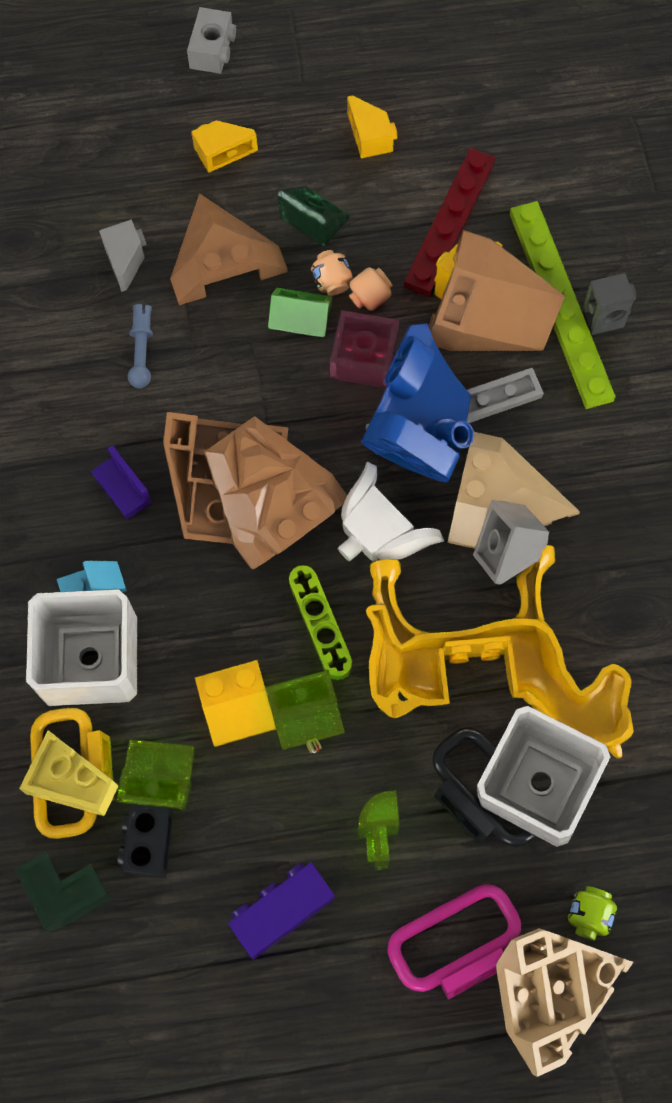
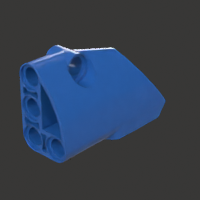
M428 324L411 325L408 327L385 376L384 383L387 387L361 443L376 454L410 471L437 481L449 482L460 458L461 449L469 447L474 440V430L467 422L471 394L465 389L446 363L432 337Z

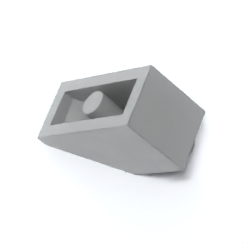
M132 219L99 230L121 292L128 289L145 258L142 246L147 245L142 230L135 229Z

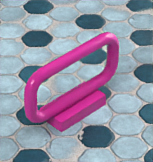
M483 884L474 887L399 928L392 934L388 942L387 953L399 979L407 988L413 991L425 992L441 985L449 1000L497 973L496 963L503 954V950L507 948L512 939L519 937L521 933V920L511 900L501 888L491 884ZM483 898H492L496 901L508 923V929L503 935L426 977L418 978L412 974L401 953V945L404 941Z

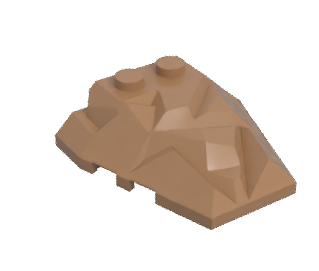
M255 416L204 452L215 488L218 489L224 517H227L232 533L233 545L251 570L265 563L274 555L284 551L330 517L336 509L344 504L347 494L332 473Z

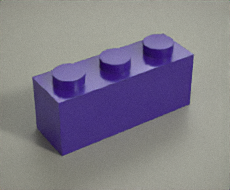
M311 862L306 866L303 863L296 865L287 872L286 875L289 879L279 886L276 883H272L259 893L261 898L251 907L248 903H245L231 914L233 920L228 925L253 960L335 900V895Z

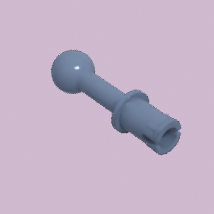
M142 304L133 305V326L129 331V335L135 338L134 366L128 372V381L135 388H144L151 381V373L146 368L147 338L153 336V332L150 330L152 307L145 305V309H142Z

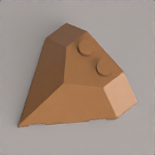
M199 193L170 278L179 305L205 298L204 285L257 269L261 280L288 272L281 250L277 244Z

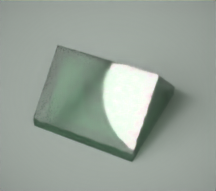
M307 186L280 190L278 194L280 219L324 247L351 215Z

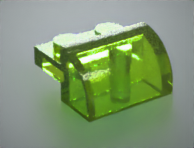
M329 670L266 687L282 750L345 733Z
M129 739L125 768H122L117 802L185 810L192 785L190 780L195 754L194 746Z
M396 790L382 792L372 797L363 807L359 817L358 837L366 838L368 862H374L375 870L388 869L390 857L387 835H397L400 822Z

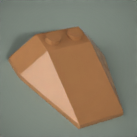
M166 412L163 445L184 539L233 544L227 517H224L218 489L215 488L204 452L243 424L198 419V416ZM267 425L287 440L288 427Z

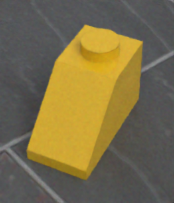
M348 96L347 114L361 159L393 152V142L397 139V130L395 123H390L387 112L355 96Z
M216 120L191 131L194 149L208 173L258 151L257 137L253 129Z

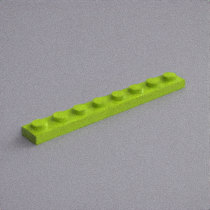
M538 201L511 208L510 217L531 270L565 295L553 327L585 409L614 402L616 396Z

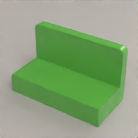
M276 288L271 295L268 328L324 337L327 329L328 313L332 308L333 296Z

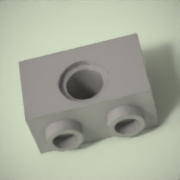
M199 8L187 48L190 69L221 74L224 63L229 62L230 41L234 42L236 37V25L232 24L231 12Z

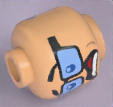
M333 250L320 253L317 256L318 260L311 267L319 291L327 293L328 296H334L348 290L353 276L345 255L334 253Z

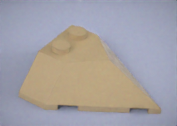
M474 432V440L469 446L448 543L475 549L492 500L525 505L544 526L567 516L569 518L578 515L580 511L503 438Z
M540 928L510 941L496 963L507 1033L534 1076L539 1077L567 1062L572 1054L569 1048L579 1033L585 1035L615 989L612 987V984L621 971L625 973L628 971L633 962Z

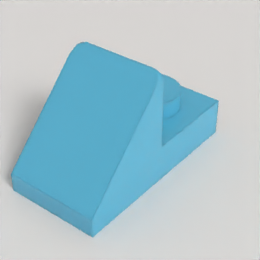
M84 561L82 563L85 570L57 579L60 592L118 589L121 592L127 591L117 561Z

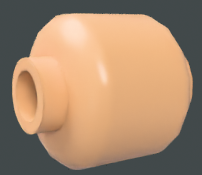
M368 267L350 281V288L353 293L349 297L359 309L364 306L366 309L374 311L391 297L390 288L393 285L379 267L376 270Z

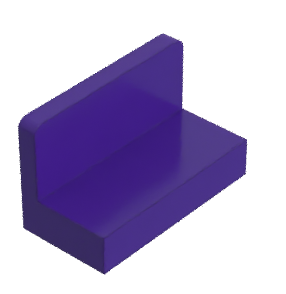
M112 445L107 449L111 458L93 469L91 473L126 520H128L152 502L145 486Z

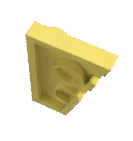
M48 730L19 789L27 795L105 816L119 785Z

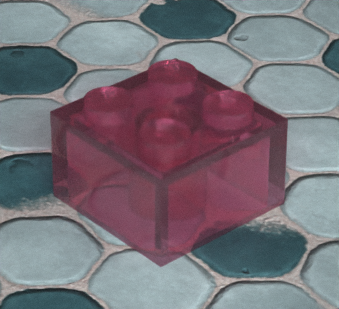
M341 310L330 358V379L386 388L387 385H385L384 379L395 357L400 320Z

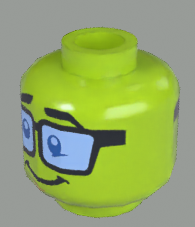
M586 886L585 890L575 893L568 914L569 923L577 928L575 934L595 941L596 935L607 936L610 933L617 912V906L611 900V894L590 886Z

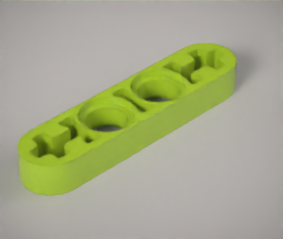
M297 566L291 571L289 576L291 591L325 673L331 679L342 680L351 673V656L315 571L309 566ZM303 575L306 579L311 578L308 580V587L311 593L306 596L302 584H295L298 582V576ZM311 601H318L323 605L324 609L321 614L312 616L306 612L307 604ZM330 629L334 632L335 639L329 644H323L317 639L319 631ZM338 646L341 647V649H336L338 660L340 662L346 661L343 664L342 671H338L336 667L330 668L333 665L330 651Z

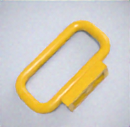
M79 708L56 709L42 713L35 719L30 734L31 762H33L44 739L43 733L46 726L51 723L74 720L79 724L81 756L113 780L110 736L100 730L93 731L90 717L85 711ZM33 796L36 827L42 835L48 838L60 839L84 834L96 821L97 814L84 811V816L79 822L58 826L52 825L47 817V800Z

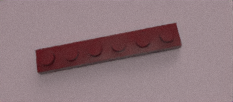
M472 148L469 149L404 281V288L431 297L436 284L434 281L437 275L436 263L444 252L447 251L449 253L455 247L491 173L496 157Z

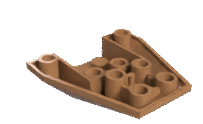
M463 230L453 257L454 267L437 314H432L428 325L437 347L448 351H543L565 295L492 239Z

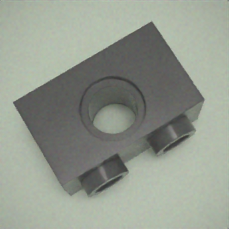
M625 273L590 282L582 313L591 335L624 328L628 315L631 313L632 304L636 300L635 287L632 283L628 282Z

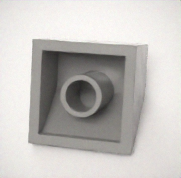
M492 500L473 556L495 584H502L539 561L543 549L547 546L549 531L525 505Z

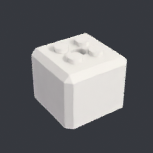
M119 589L37 593L28 601L26 682L48 706L130 702L137 695V616L127 596ZM87 651H96L98 653V660L93 665L87 666L82 664V656Z
M529 706L516 709L477 785L481 807L556 847L567 844L610 759L607 746ZM537 774H544L550 779L551 786L546 791H537L531 784L532 778Z

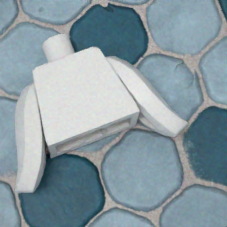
M366 462L361 476L350 490L342 506L343 530L349 537L338 547L342 556L350 562L362 551L371 561L377 559L401 560L430 545L443 542L444 539L438 529L422 528L414 530V526L375 487L377 466Z

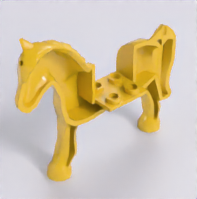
M547 545L543 549L539 561L517 575L516 583L520 591L521 608L516 617L493 622L474 629L455 632L429 633L414 628L403 617L397 605L394 585L401 574L400 562L393 559H384L370 564V572L373 578L372 595L376 601V605L369 606L366 609L367 616L371 620L374 629L373 646L369 658L370 689L372 698L380 710L388 717H401L420 705L439 706L450 704L445 660H449L452 664H459L469 661L468 658L481 657L483 661L499 659L500 655H504L507 680L512 698H523L533 709L606 745L608 751L617 759L622 757L621 744L627 741L634 732L631 713L627 707L632 683L629 673L619 665L611 664L601 670L590 686L580 690L566 670L563 652L553 630L544 621L540 595L541 581L544 573L555 563V549L553 546ZM399 692L403 695L405 699H407L406 701H401L399 699Z

